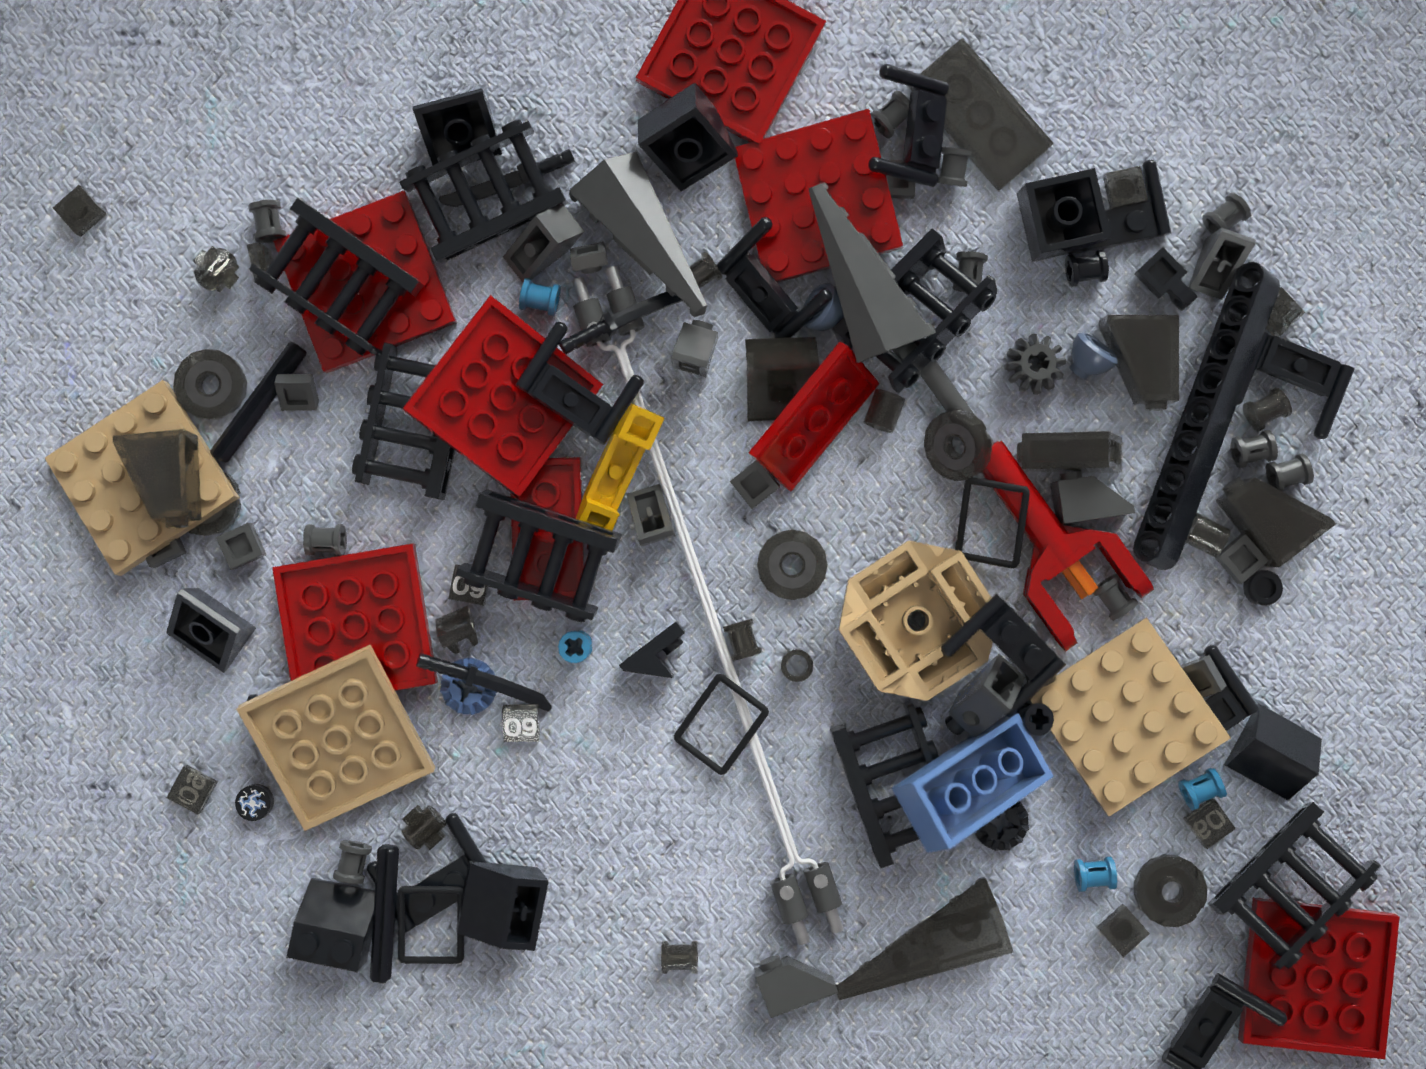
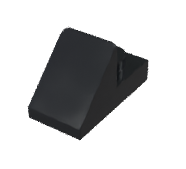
M677 621L624 660L619 665L620 668L627 672L674 678V674L658 653L663 650L668 655L683 643L680 636L685 633L684 629Z

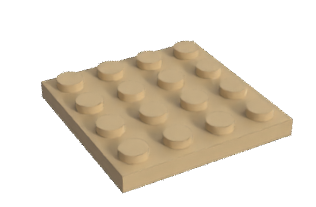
M164 380L45 457V460L113 573L118 576L124 575L145 561L149 555H154L169 545L175 538H180L240 498L217 460L210 453L209 447L173 389Z
M1147 617L1053 677L1029 700L1031 704L1041 703L1051 709L1054 722L1050 732L1107 816L1116 813L1231 738Z
M371 644L246 701L236 709L304 831L424 777L435 770L434 763Z

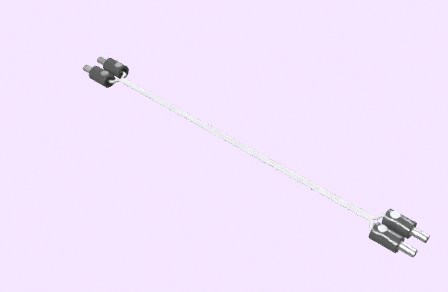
M617 266L605 269L612 292L606 295L612 314L636 304L632 287L623 286ZM580 277L572 280L579 301L573 308L580 329L583 330L593 324H597L603 315V311L598 298H590L584 278ZM642 318L637 319L618 329L620 336L630 334V337L622 342L620 349L615 345L606 346L603 344L611 340V336L609 337L608 333L586 344L587 347L598 345L604 351H615L626 384L631 376L634 375L626 352V346L635 339V332L645 328ZM639 390L633 400V404L646 409ZM655 438L650 454L727 678L740 686ZM731 689L745 732L747 733L753 725V721L746 700ZM756 732L749 741L789 858L788 865L782 867L779 877L770 881V885L783 923L792 925L798 945H804L810 942L803 921L809 914L795 874L784 875L785 872L793 867L795 861L799 864L812 865L803 872L818 913L825 912L832 934L844 930L837 908L842 905V901L829 863L822 862L817 864L813 859H801L799 857Z

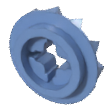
M464 658L454 662L462 666H468V663L476 665L477 670L495 675L493 670L479 659ZM449 675L441 676L440 692L445 700V704L457 713L470 715L479 713L489 707L496 696V691L473 684L482 693L470 692L462 700L464 696L462 694L463 688L458 683H455V681L463 680L450 677Z

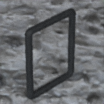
M974 477L967 478L964 483L955 550L962 551L971 484L1020 492L1023 495L1013 561L962 552L969 561L1006 568L1018 567L1030 497L1029 489L1021 485Z
M717 674L675 732L674 740L716 773L724 775L766 719L769 710L764 704L725 675ZM720 681L761 711L722 768L681 737Z
M458 886L400 887L397 892L398 960L405 964L461 963L464 960V936L458 933L457 957L405 956V893L457 894L458 922L463 888Z

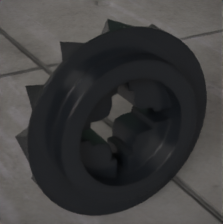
M1020 801L1004 811L1005 819L1011 822L1014 827H1003L998 837L997 827L988 822L974 832L977 839L983 845L997 851L1011 850L1017 844L1023 843V838L1029 830V814Z

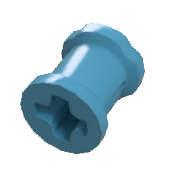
M525 278L520 292L519 309L526 310L528 307L547 311L549 316L554 317L559 305L561 286L556 284L553 287L542 286L532 283L531 279Z
M582 630L567 632L562 636L558 645L561 657L570 663L582 662L592 652V638ZM582 639L581 648L584 651L583 654L576 652L572 655L568 651L571 647L568 640Z
M1214 768L1206 769L1204 775L1190 781L1185 779L1178 781L1181 795L1192 811L1198 809L1200 803L1214 797L1223 798L1227 796L1223 781Z
M1111 856L1105 857L1104 861L1083 862L1082 859H1075L1074 877L1079 892H1085L1090 887L1107 886L1109 889L1117 888V870Z

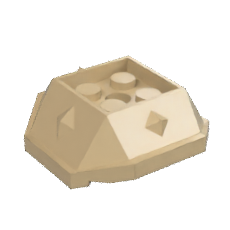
M906 541L847 580L838 630L878 691L928 701L988 662L993 642L981 629L952 657H946L941 652V646L991 596L962 551ZM914 610H920L925 616V623L919 630H912L907 622L909 614Z

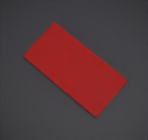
M839 341L748 453L783 487L791 492L880 383L862 362L857 363L853 351L846 344Z
M548 458L521 496L516 497L510 492V497L576 518L582 501L581 458ZM511 519L513 555L521 528L518 527V521ZM539 529V532H534L520 581L540 587L555 541L552 538L553 533ZM573 540L572 544H568L554 589L555 593L574 599L584 568V543ZM518 596V599H516V600H528V599H525V598H522V597H519V596Z

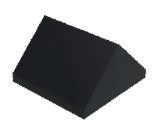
M482 88L412 106L432 166L439 163L437 160L439 156L449 151L457 150L459 154L471 148L469 143L478 137L489 135L492 138L497 135L490 104ZM499 149L493 152L494 156L501 155L502 150Z
M182 588L177 592L166 634L224 673L256 627L200 588Z
M1257 703L1260 709L1251 714L1224 765L1278 796L1289 800L1319 774L1322 738Z

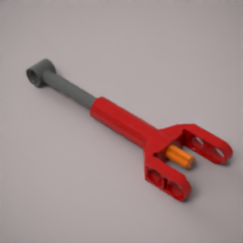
M911 342L892 351L903 361L917 345ZM937 361L929 362L921 370V377L953 422L962 425L973 437L976 448L975 452L978 454L973 462L986 480L1021 485L1029 489L1030 497L1024 533L1033 544L1030 566L1026 573L1023 596L1065 652L1078 643L1074 637V629L1040 582L1043 580L1049 581L1062 572L1080 599L1094 593L1099 587L1079 561V559L1095 549L1094 544H1096L1113 570L1121 578L1123 584L1127 588L1132 589L1140 598L1154 590L1152 583L1116 533L1061 524L1002 440L993 442V439ZM993 488L1018 523L1023 493Z

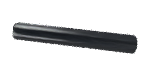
M294 342L287 344L212 447L210 453L216 459L225 463L229 462L277 396L274 384L277 374H293L307 354L305 349Z
M383 844L377 849L370 979L372 982L380 984L390 980L392 974L399 848L396 845Z

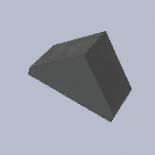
M1220 228L1208 236L1203 244L1189 288L1222 300L1230 288L1237 269L1246 261L1256 244V240L1225 228Z
M660 484L626 494L640 546L676 536Z

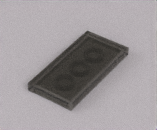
M963 38L920 73L921 75L949 84L948 92L945 95V98L948 99L944 129L961 149L972 151V157L969 158L998 192L1053 146L1054 143ZM908 86V88H909L912 92H914V88Z

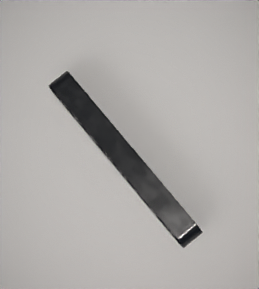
M1256 262L1243 264L1237 269L1134 541L1133 551L1136 558L1159 570L1171 569L1180 558L1279 294V280Z

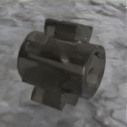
M211 246L207 252L202 250L193 260L197 265L193 271L195 278L207 290L221 292L225 287L230 289L239 279L235 274L239 268L235 257L223 248L216 249L214 246Z
M417 805L402 818L407 825L401 832L405 839L417 850L421 849L424 845L431 850L445 837L441 830L446 826V822L440 813L430 805L424 810Z

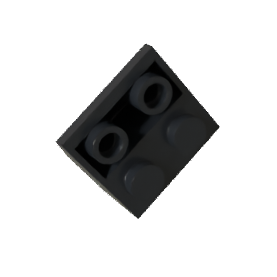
M469 861L456 932L500 949L535 951L549 880L538 867Z

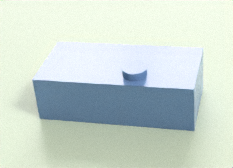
M1019 713L1012 717L1005 716L1000 718L977 737L969 736L891 789L926 852L929 853L950 850L1054 776L1032 736L1026 730Z

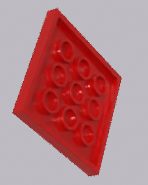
M678 0L639 70L636 82L667 99L672 98L695 82L716 107L727 131L749 143L755 142L760 145L824 30L826 20L788 0Z
M869 109L767 137L761 141L760 145L750 142L735 147L738 152L735 162L751 226L753 227L762 217H768L773 224L772 228L756 246L760 263L777 283L830 269L808 190L822 183H826L829 187L827 192L839 207H844L849 214L848 220L858 233H863L879 255L904 248L886 175L873 172L868 167L869 160L872 157L881 158Z
M405 190L330 219L424 285L416 297L409 292L404 297L399 296L368 341L379 350L383 349L384 343H390L397 347L457 323ZM316 230L314 235L311 233L308 235L284 270L294 292L297 291L328 246L325 242L329 237L319 230ZM290 235L273 241L277 252L280 251ZM348 250L344 256L340 254L308 301L326 313L358 267L355 263L359 258ZM378 271L374 276L370 275L338 322L354 333H357L388 288L385 284L389 279ZM307 309L302 315L323 372L330 373L374 356L368 351L362 356L345 344L348 337L338 330L331 335L316 325L315 321L318 317Z
M490 295L401 410L513 495L520 497L573 425L515 386L545 338ZM558 348L555 349L547 362L595 395L604 385Z
M415 544L272 567L291 681L371 644L395 691L438 683L436 672L416 667L420 653L430 657H434Z
M1252 898L1251 909L1286 943L1302 928L1272 899ZM1296 902L1311 917L1323 906ZM1349 908L1340 917L1334 914L1325 923L1328 927L1326 933L1314 943L1309 940L1300 949L1303 953L1302 957L1289 969L1285 966L1277 969L1268 963L1276 952L1249 927L1243 988L1286 1013L1287 1022L1283 1026H1278L1244 1005L1242 1007L1243 1011L1240 1014L1238 1040L1243 1044L1385 1060L1400 916L1394 913Z

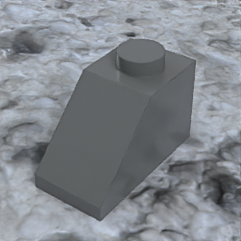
M564 204L537 214L504 254L503 258L523 283L525 278L532 280L567 253L585 231Z
M693 320L692 324L683 323L671 356L673 368L707 377L718 339V332L712 330V324L700 320Z
M1081 471L1060 474L1061 481L1050 483L1054 512L1061 524L1135 513V508L1131 503L1096 477H1082Z
M779 955L768 957L759 963L760 967L754 968L755 978L771 1018L838 993L833 976L789 956L780 958Z

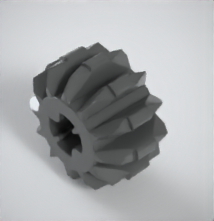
M1036 333L1029 336L1028 342L1023 338L1016 340L1017 349L1010 348L1006 353L1014 361L1004 364V369L1015 371V374L1010 376L1008 381L1014 383L1020 379L1022 381L1019 386L1020 392H1025L1031 384V390L1034 395L1041 393L1042 386L1048 391L1055 387L1053 379L1060 380L1064 376L1062 371L1056 367L1065 365L1066 359L1056 358L1055 354L1062 350V347L1057 345L1052 349L1049 348L1051 343V337L1049 336L1044 337L1039 343ZM1034 357L1040 360L1037 365H1042V368L1035 372L1030 369V366L1033 364H1028V361Z

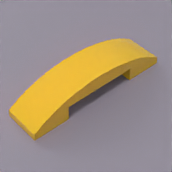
M633 403L630 404L598 460L581 501L576 519L613 530L620 515L617 509L645 450L650 451L665 419L663 416Z

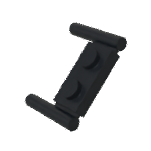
M884 64L879 70L881 78L914 88V92L910 93L902 161L904 164L872 157L869 160L868 167L873 172L934 187L938 182L936 169L940 167L948 99L945 98V95L948 92L949 84L935 78Z
M1146 160L1142 164L1150 202L1105 210L1111 238L1068 255L1134 243L1172 233L1156 161Z
M762 217L716 264V268L721 274L727 276L725 280L769 333L773 332L775 334V340L779 344L784 345L832 300L833 296L828 289H822L799 312L797 311L798 307L755 255L749 254V251L773 226L772 221L768 217Z
M556 322L515 386L528 393L529 396L588 436L593 437L600 444L605 445L643 386L644 380L639 375L631 376L611 407L603 399L553 365L547 363L568 330L564 323Z
M1264 331L1237 405L1243 402L1257 368L1258 371L1317 395L1327 397L1314 430L1316 438L1326 439L1355 368L1340 364L1337 360L1278 336H1271Z
M996 593L941 646V652L946 657H952L981 629L1030 679L1021 687L1012 709L1005 715L1012 717L1066 664Z
M1210 645L1205 648L1204 654L1205 656L1210 655L1227 686L1221 692L1206 698L1205 702L1227 731L1260 708L1217 646Z
M449 814L445 822L465 855H462L413 886H458L464 890L469 861L487 863L458 814ZM377 861L370 862L366 867L374 884ZM396 893L395 919L398 922V903ZM405 893V933L456 903L457 894Z
M1217 973L1212 980L1211 986L1207 987L1171 1041L1170 1048L1164 1052L1162 1061L1174 1069L1204 1068L1243 1011L1242 1007L1244 1005L1278 1026L1286 1024L1287 1015L1230 979Z

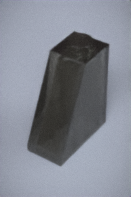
M1106 315L1100 319L1099 329L1107 347L1118 358L1116 366L1133 404H1145V410L1161 411L1167 410V405L1179 401V315Z
M185 429L112 436L113 445L151 519L166 523V528L189 527V521L202 520L197 435Z
M1110 431L1022 433V442L1017 444V461L1022 463L1023 470L1035 472L1081 471L1122 473V437Z
M1240 477L1235 478L1222 488L1224 494L1216 500L1241 534H1246L1268 559V562L1265 564L1266 567L1282 566L1336 525L1332 518L1256 477L1243 480Z

